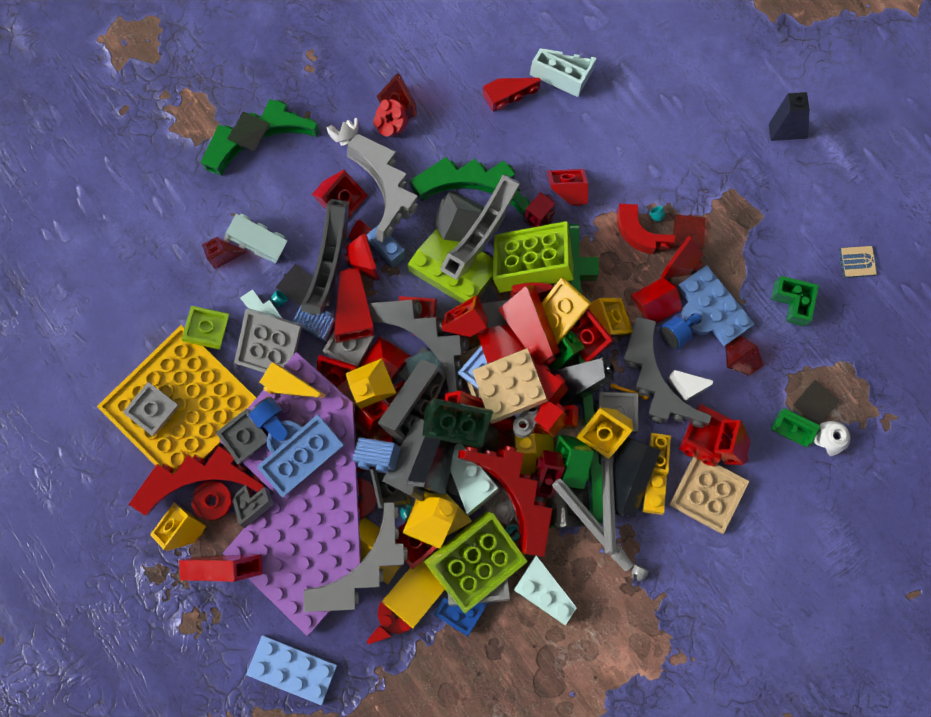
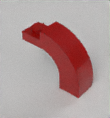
M619 203L617 209L618 229L623 239L631 247L647 254H653L656 247L659 250H668L673 247L675 235L653 234L646 231L640 225L638 220V204Z

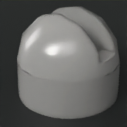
M634 564L631 574L634 579L637 578L638 581H642L647 577L649 570Z

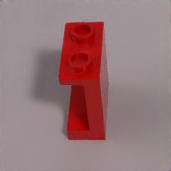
M700 404L696 410L711 415L708 427L698 428L690 422L679 450L683 451L687 456L701 460L705 465L715 467L722 458L714 453L722 420L732 419Z

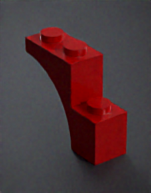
M533 362L548 402L541 404L533 420L540 428L555 437L569 419L565 414L566 409L558 403L569 389L565 385L566 380L558 374L554 376L550 373L551 370L543 364L539 366Z

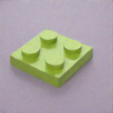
M191 306L182 335V342L221 349L229 314Z

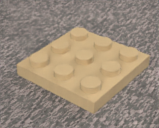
M528 348L472 370L491 424L548 402Z
M693 457L668 506L716 532L724 534L749 481L718 464L715 467L708 466L702 463L701 460Z

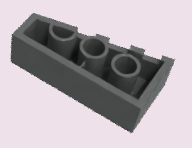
M421 359L386 412L382 415L378 422L379 425L396 442L403 443L416 417L423 420L425 415H429L431 402L437 398L447 377L438 365Z

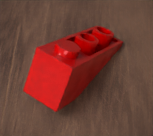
M498 78L483 86V96L493 112L502 110L512 102H519L528 94H535L540 89L541 79Z

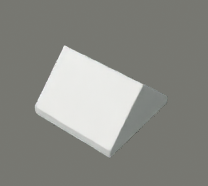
M676 370L671 373L666 381L672 392L683 402H687L703 393L713 384V380Z

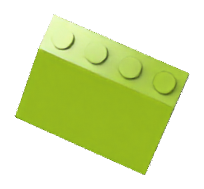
M567 221L494 235L493 280L500 293L511 291L513 285L522 283L553 284L558 283L561 278H565L567 281L574 280L573 258Z
M436 229L420 246L408 263L409 272L460 303L475 295L480 298L493 279L494 258L481 252L477 255L470 271L456 280L440 271V268L447 254L460 242L444 240L438 229Z
M487 511L424 561L434 577L464 613H467L528 562L495 515Z

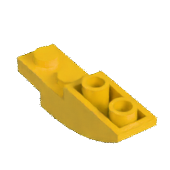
M651 433L649 445L661 451L643 495V512L664 514L666 480L669 471L670 435Z

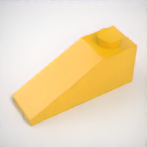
M273 362L259 381V383L265 386L263 389L272 395L277 393L322 399L326 396L279 364Z

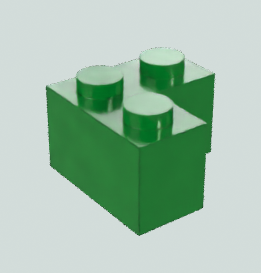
M780 276L774 282L771 300L789 304L786 322L805 327L812 321L819 285Z
M559 435L555 452L562 453L565 468L561 479L568 487L584 489L586 482L589 480V469L594 461V451L577 437Z

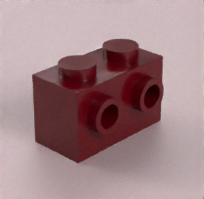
M540 192L526 208L524 222L531 228L551 224L555 214L554 200L549 195H544Z
M543 450L541 456L536 459L535 473H531V480L538 481L536 496L553 499L556 490L552 484L561 478L565 468L563 456L559 452Z

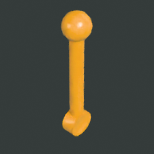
M613 383L610 384L611 389L620 390L627 393H638V396L642 397L643 400H647L649 398L640 395L639 392L620 387Z

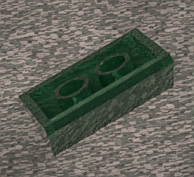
M433 398L425 408L422 435L423 437L482 448L493 410Z

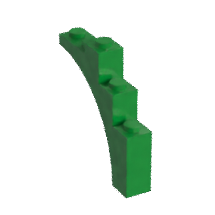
M269 99L261 117L256 113L244 112L236 130L228 125L225 127L218 125L200 163L205 170L222 176L229 163L238 153L262 138L284 133H298L317 137L319 128L313 119H304L294 112L289 113L287 105L283 101Z
M445 157L411 179L410 184L421 202L435 194L456 189H473L493 194L502 175L505 174L514 179L515 171L504 160L487 171L485 166L481 162L478 163L476 159L458 169L454 161H449ZM518 188L510 205L525 217L526 208L529 206L530 201L527 197H523L520 194V189Z

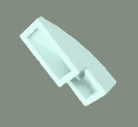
M253 289L240 298L250 309L282 318L269 300L263 304Z

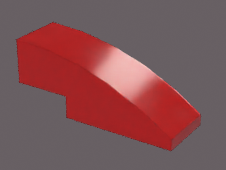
M404 380L394 385L395 395L359 409L357 419L369 431L379 425L378 422L403 387Z

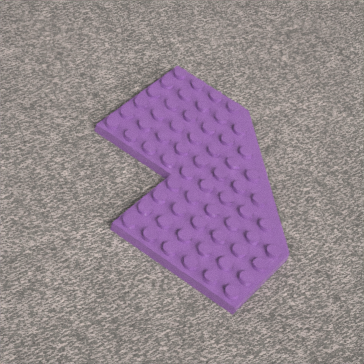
M296 352L283 368L325 394V398L290 396L277 393L272 395L263 390L248 409L251 410L266 397H272L283 410L277 416L280 421L292 420L305 426L319 414L345 445L283 498L257 468L260 463L272 454L267 444L243 462L247 468L274 492L272 495L274 505L244 528L223 554H261L263 574L248 579L306 636H309L330 611L304 612V589L326 585L350 573L361 563L362 552L359 532L358 466L352 460L356 449L355 403L303 356ZM263 427V429L266 431V433L269 434V432L267 431V429H266L265 427Z

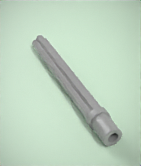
M601 454L605 554L612 555L617 552L613 477L614 456L612 455L608 459Z
M561 478L557 479L552 484L553 488L604 546V528ZM617 545V552L612 554L611 558L624 571H628L632 568L633 562L625 554V551Z

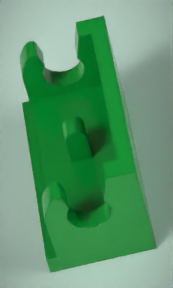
M573 331L569 332L559 343L560 353L555 356L556 360L548 365L551 371L564 368L585 348Z
M783 408L778 411L770 430L803 447H808L809 443L812 444L820 425Z

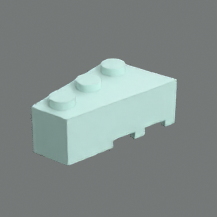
M540 48L532 61L530 75L578 97L593 72L596 58H581L577 54H574V56L563 55V52Z
M236 214L225 233L224 241L229 243L232 240L238 243L240 248H247L253 251L255 255L276 263L287 243V240L284 239L285 236L278 232L272 233L268 231V227L261 223L255 224L251 222V218L244 214Z
M459 442L454 448L450 471L465 511L470 516L496 495L499 489L480 466L458 458L459 450H466Z
M535 556L515 586L514 591L563 625H566L576 610V606L539 558Z

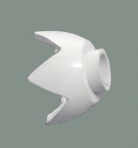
M354 119V125L350 120H347L346 123L343 122L340 131L333 125L326 127L328 134L335 142H340L341 146L349 144L356 133H358V119Z
M835 421L820 423L821 431L814 439L815 444L825 447L829 456L837 455L847 449L851 438L849 430L845 425ZM834 433H837L839 435L838 440L834 438Z

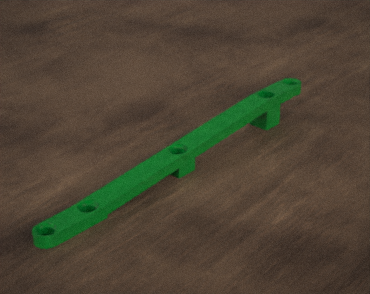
M569 224L574 268V280L569 281V283L581 293L580 281H597L599 276L598 257H579V224ZM578 354L576 356L577 364L585 363L582 356ZM592 393L581 399L584 427L594 415ZM591 448L594 451V461L589 469L590 513L602 526V465H599L598 452Z

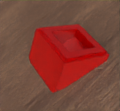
M358 219L348 237L354 241L360 235L365 234L368 241L367 234L373 229Z
M378 626L366 643L372 644L393 635L382 626Z

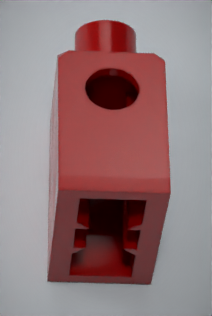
M722 420L714 453L722 457L721 460L728 465H744L749 459L748 452L751 442L741 420Z

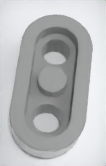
M541 405L534 407L536 410L533 412L529 409L523 411L515 419L513 431L517 437L527 438L532 434L537 425L533 419L536 417ZM520 424H526V425H527L525 428H520V427H519Z

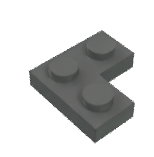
M245 485L232 496L239 525L244 528L274 505L271 492L266 487H263L253 495L252 488Z

